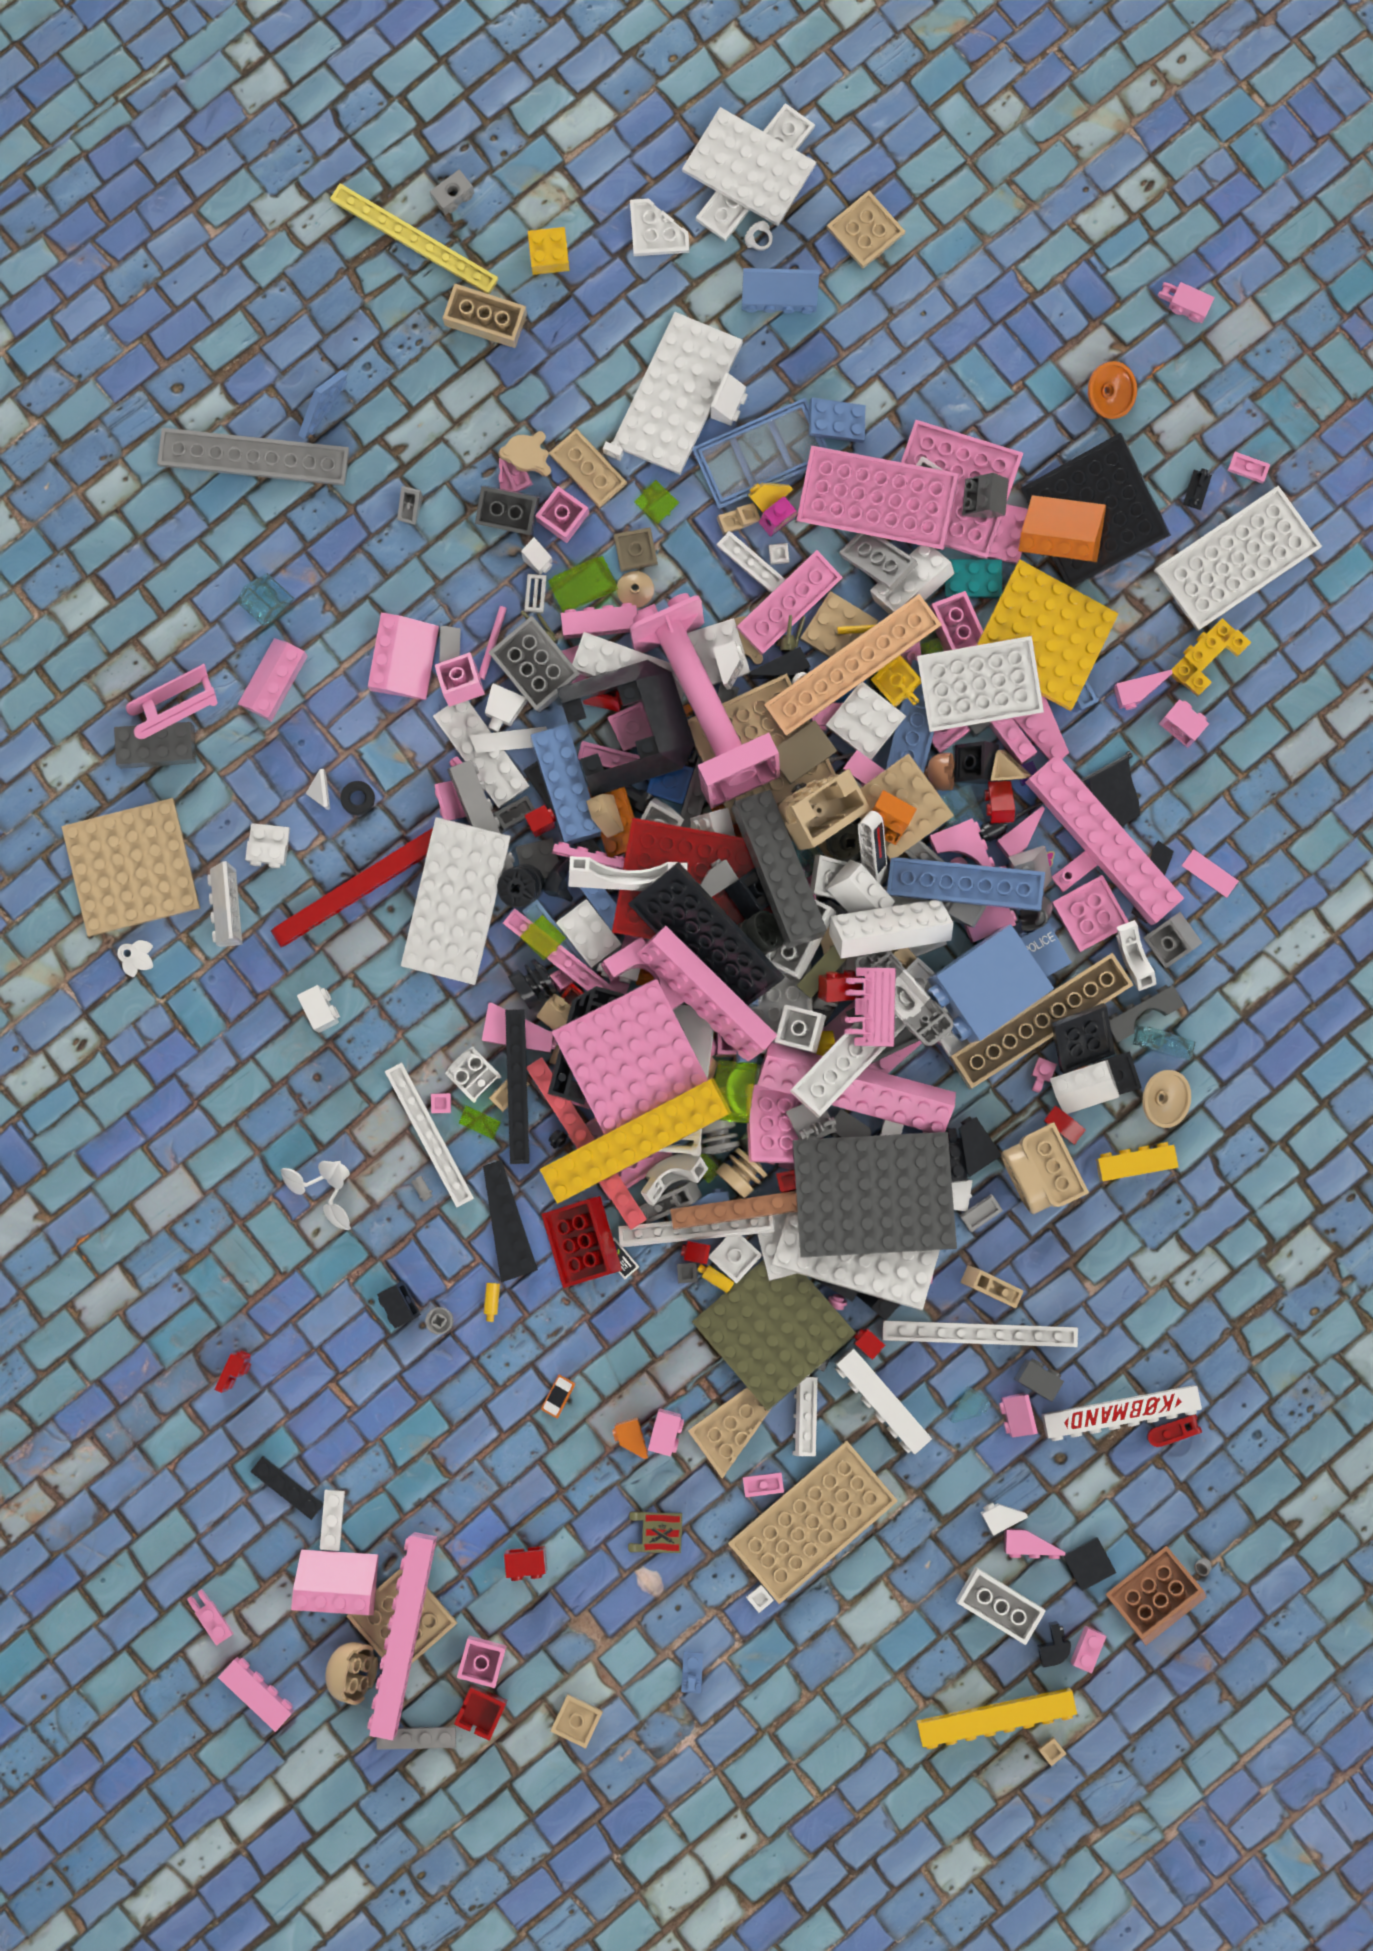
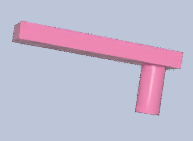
M1084 851L1052 876V880L1063 893L1094 869L1097 864Z

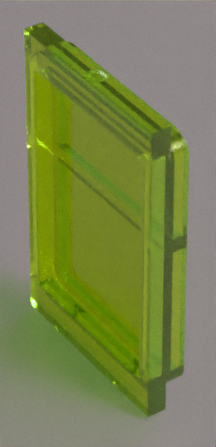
M603 556L595 557L548 580L555 595L554 597L557 599L563 613H565V610L576 609L618 590L615 579H613Z
M719 1060L715 1082L732 1112L719 1120L749 1123L757 1064Z

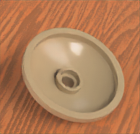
M1163 1070L1150 1078L1144 1089L1142 1100L1143 1109L1148 1120L1158 1127L1170 1128L1179 1124L1185 1118L1191 1105V1089L1188 1081L1181 1073L1173 1070Z

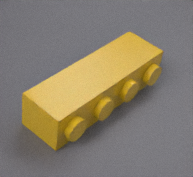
M1168 1142L1159 1143L1157 1148L1150 1149L1149 1145L1138 1147L1136 1152H1131L1130 1149L1120 1150L1119 1155L1112 1156L1111 1152L1100 1154V1158L1095 1159L1100 1182L1179 1168L1175 1146L1169 1145Z

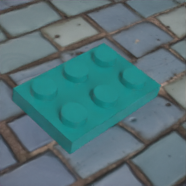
M948 559L952 564L954 574L945 582V598L966 591L968 598H1000L1002 594V560Z

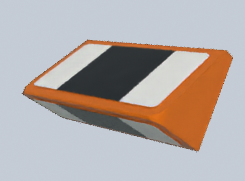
M558 1375L541 1410L558 1419L576 1383Z

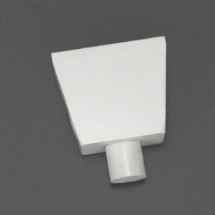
M493 683L485 710L486 716L491 718L488 728L499 732L502 723L511 726L525 706L527 699Z

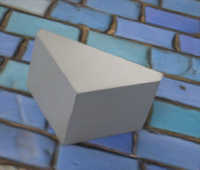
M405 486L401 487L398 521L416 524L423 501L421 490Z

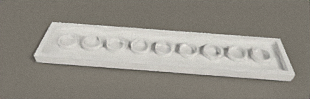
M917 958L906 971L927 993V990L932 987L927 979L935 973L923 961ZM896 986L895 1002L905 1011L913 1009L914 1001L901 987ZM896 1014L894 1038L906 1027ZM855 1022L850 1029H863V1023ZM844 1034L790 1092L819 1118L886 1047L854 1046V1038L863 1037V1035Z

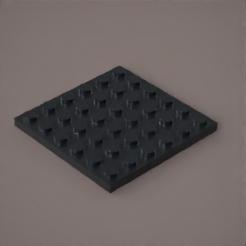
M1118 433L1021 488L1028 505L1032 495L1106 505L1097 562L1053 556L1066 585L1072 588L1171 536L1122 433Z

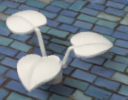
M341 1161L320 1162L318 1168L322 1176L307 1183L303 1182L302 1176L292 1169L282 1168L280 1170L287 1187L299 1195L305 1192L304 1187H308L325 1178L335 1188L328 1204L323 1206L325 1216L336 1227L344 1230L351 1229L345 1210L339 1205L333 1204L337 1192L343 1187L344 1180L350 1175L349 1170L341 1164Z

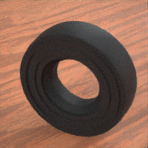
M353 781L343 788L340 800L343 808L348 813L363 815L372 809L375 802V794L367 783ZM361 791L364 793L365 800L361 805H354L351 802L350 797L353 792Z

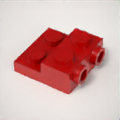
M242 1350L231 1353L214 1390L220 1393L226 1392L234 1387L236 1378L242 1377L244 1374L247 1375L252 1365L249 1363L251 1354Z

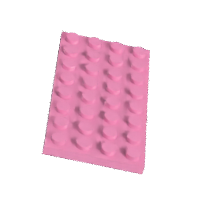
M811 446L796 521L944 550L959 473Z

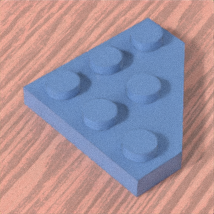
M341 370L314 390L298 434L300 437L305 439L310 434L313 435L316 432L319 423L325 414L330 411L339 393L346 387L348 373Z

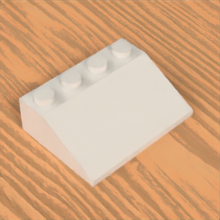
M224 861L211 868L210 874H208V885L212 887V893H209L210 905H213L214 911L211 912L212 924L215 923V931L212 932L213 942H216V945L219 947L242 945L236 869L227 861Z

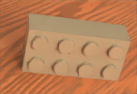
M454 284L443 315L444 326L516 348L527 316V310L524 305Z

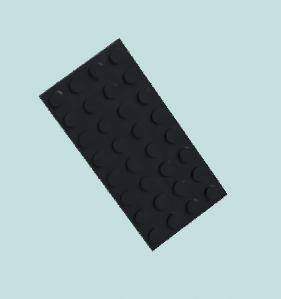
M679 861L628 903L655 934L667 926L747 1006L785 978Z

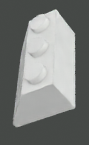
M852 860L847 862L825 888L848 913L891 907L895 903L894 899L861 863Z
M1108 1060L1050 1078L1055 1096L1062 1111L1066 1114L1120 1097Z

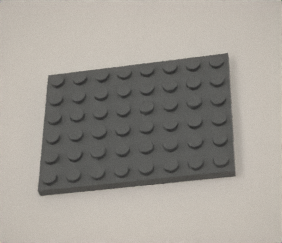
M948 1132L792 1141L800 1258L957 1249Z

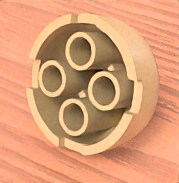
M349 1642L341 1645L331 1655L326 1667L325 1681L328 1691L335 1699L351 1705H357L365 1699L364 1695L368 1688L372 1689L378 1669V1658L374 1657V1648L372 1646L358 1642ZM359 1670L363 1672H368L367 1676L360 1675L357 1673L359 1672Z

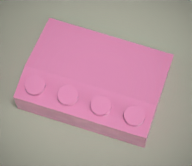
M381 613L368 682L369 690L426 700L439 626L399 615Z
M301 1550L293 1587L291 1610L374 1615L379 1555Z

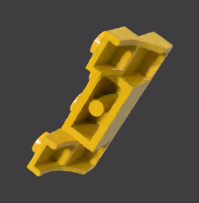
M1223 618L1207 634L1203 632L1196 639L1198 643L1194 647L1190 645L1183 652L1185 656L1171 669V676L1192 691L1197 697L1212 683L1202 671L1220 652L1227 648L1238 657L1251 643L1238 629L1235 630Z

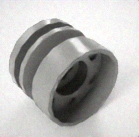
M729 1114L702 1128V1134H706V1138L701 1140V1144L708 1143V1147L702 1148L701 1154L714 1155L729 1152L740 1146L739 1141H730L731 1138L738 1137V1133H729L728 1131L736 1127L734 1114Z

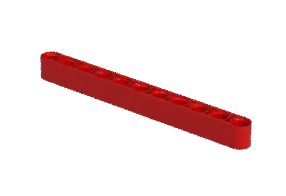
M433 828L275 926L270 932L279 946L284 947L426 858Z

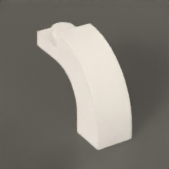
M1134 920L1118 926V935L1116 936L1118 946L1126 968L1138 991L1156 985L1155 972L1143 951L1137 923Z
M677 1154L657 1163L645 1175L648 1182L642 1189L641 1194L648 1204L654 1206L668 1186L680 1180L699 1183L708 1167L701 1156Z

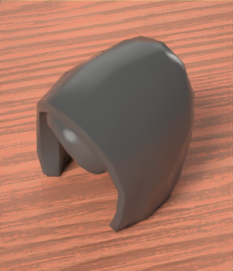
M1043 896L1041 911L1020 909L1022 930H1036L1048 922L1054 907L1049 898Z

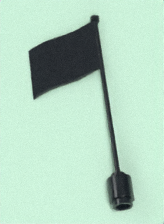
M1130 751L1126 752V755L1080 779L1082 782L1089 779L1091 793L1120 826L1140 816L1139 799L1131 778L1129 759L1133 758V755ZM1040 801L1015 815L1014 820L1043 805V802ZM990 820L981 825L979 835L985 842H991L1006 834L1008 823H991Z

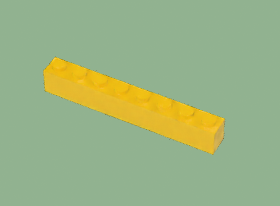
M1065 1688L916 1720L922 1747L934 1749L938 1747V1744L942 1743L953 1745L958 1743L957 1740L961 1739L972 1741L977 1739L976 1736L979 1735L990 1737L996 1735L998 1731L1009 1733L1023 1726V1729L1034 1727L1035 1723L1042 1722L1045 1725L1053 1723L1054 1719L1069 1720L1073 1718V1715H1077L1072 1690Z

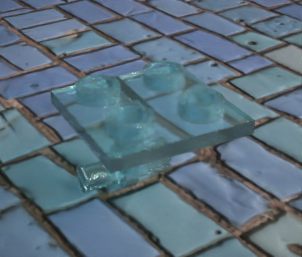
M970 784L941 795L943 801L954 814L952 818L945 822L946 828L972 818L974 822L984 820Z

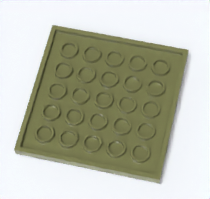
M764 1259L740 1279L737 1284L733 1285L728 1294L725 1292L692 1321L767 1411L773 1408L856 1335V1332L807 1276L796 1273L769 1281Z

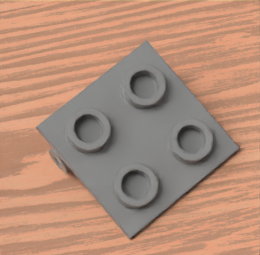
M804 1104L786 1111L799 1140L820 1139L837 1131L834 1126L836 1125V1120L834 1117L830 1118L827 1110L819 1118Z

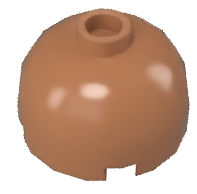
M939 753L929 760L928 766L925 767L924 775L937 790H953V770L955 766L953 754Z

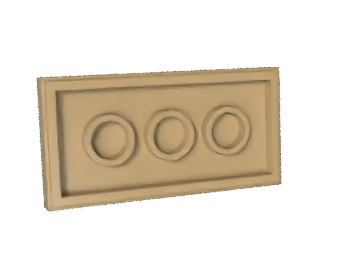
M577 428L549 452L551 458L599 509L627 485V481Z

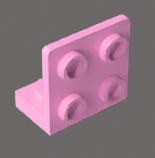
M452 781L435 784V795L440 804L442 818L454 820L466 817Z

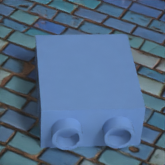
M1011 924L999 928L927 979L932 986L927 990V994L941 1008L946 1007L953 1018L952 1033L961 1042L967 1039L969 1043L981 1041L1054 989Z

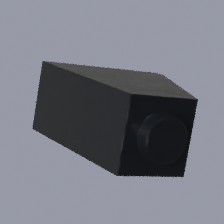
M969 1116L960 1122L962 1126L958 1130L967 1176L971 1177L1002 1155L978 1118L974 1117L972 1119Z

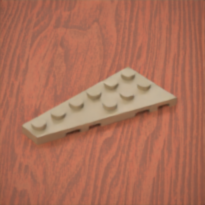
M746 1387L690 1428L688 1432L723 1479L770 1410L767 1411L749 1388Z

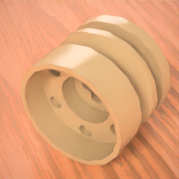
M737 1147L735 1153L740 1158L737 1160L733 1155L729 1156L734 1165L731 1167L723 1163L715 1172L739 1195L747 1198L754 1190L749 1182L752 1180L760 1184L761 1181L755 1175L758 1173L761 1177L765 1178L767 1174L759 1162H749L748 1152H744Z

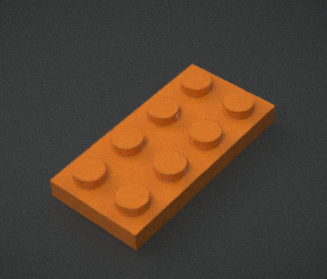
M625 787L604 793L614 796L624 828L623 832L611 837H606L601 831V838L607 856L611 858L626 853L631 821L634 818Z

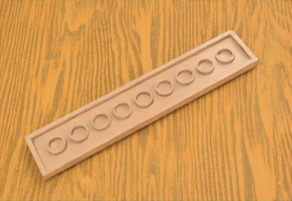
M918 594L765 703L764 707L785 736H787L938 629L942 624L922 596Z

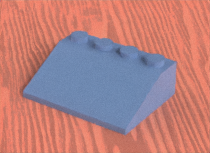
M743 268L742 310H746L749 313L756 312L757 310L766 313L783 311L787 314L794 313V311H800L804 314L816 312L819 270Z

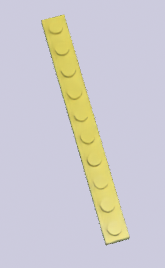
M341 183L332 194L331 202L482 292L490 294L499 279L494 274Z

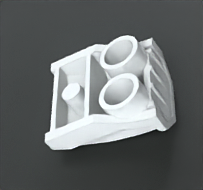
M474 1047L464 1051L449 1066L445 1073L473 1103L477 1101L478 1096L488 1086L501 1077Z

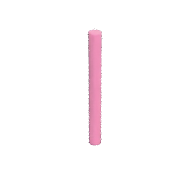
M503 606L499 607L479 671V676L482 680H485L492 658L488 652L496 645L507 610Z

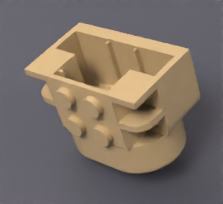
M850 769L845 770L841 774L823 778L818 782L817 780L811 781L806 787L799 789L784 799L778 806L789 837L798 850L816 847L871 810Z
M1054 1122L1024 1136L1019 1141V1144L1002 1152V1160L1022 1202L1031 1214H1036L1050 1206H1064L1089 1193Z

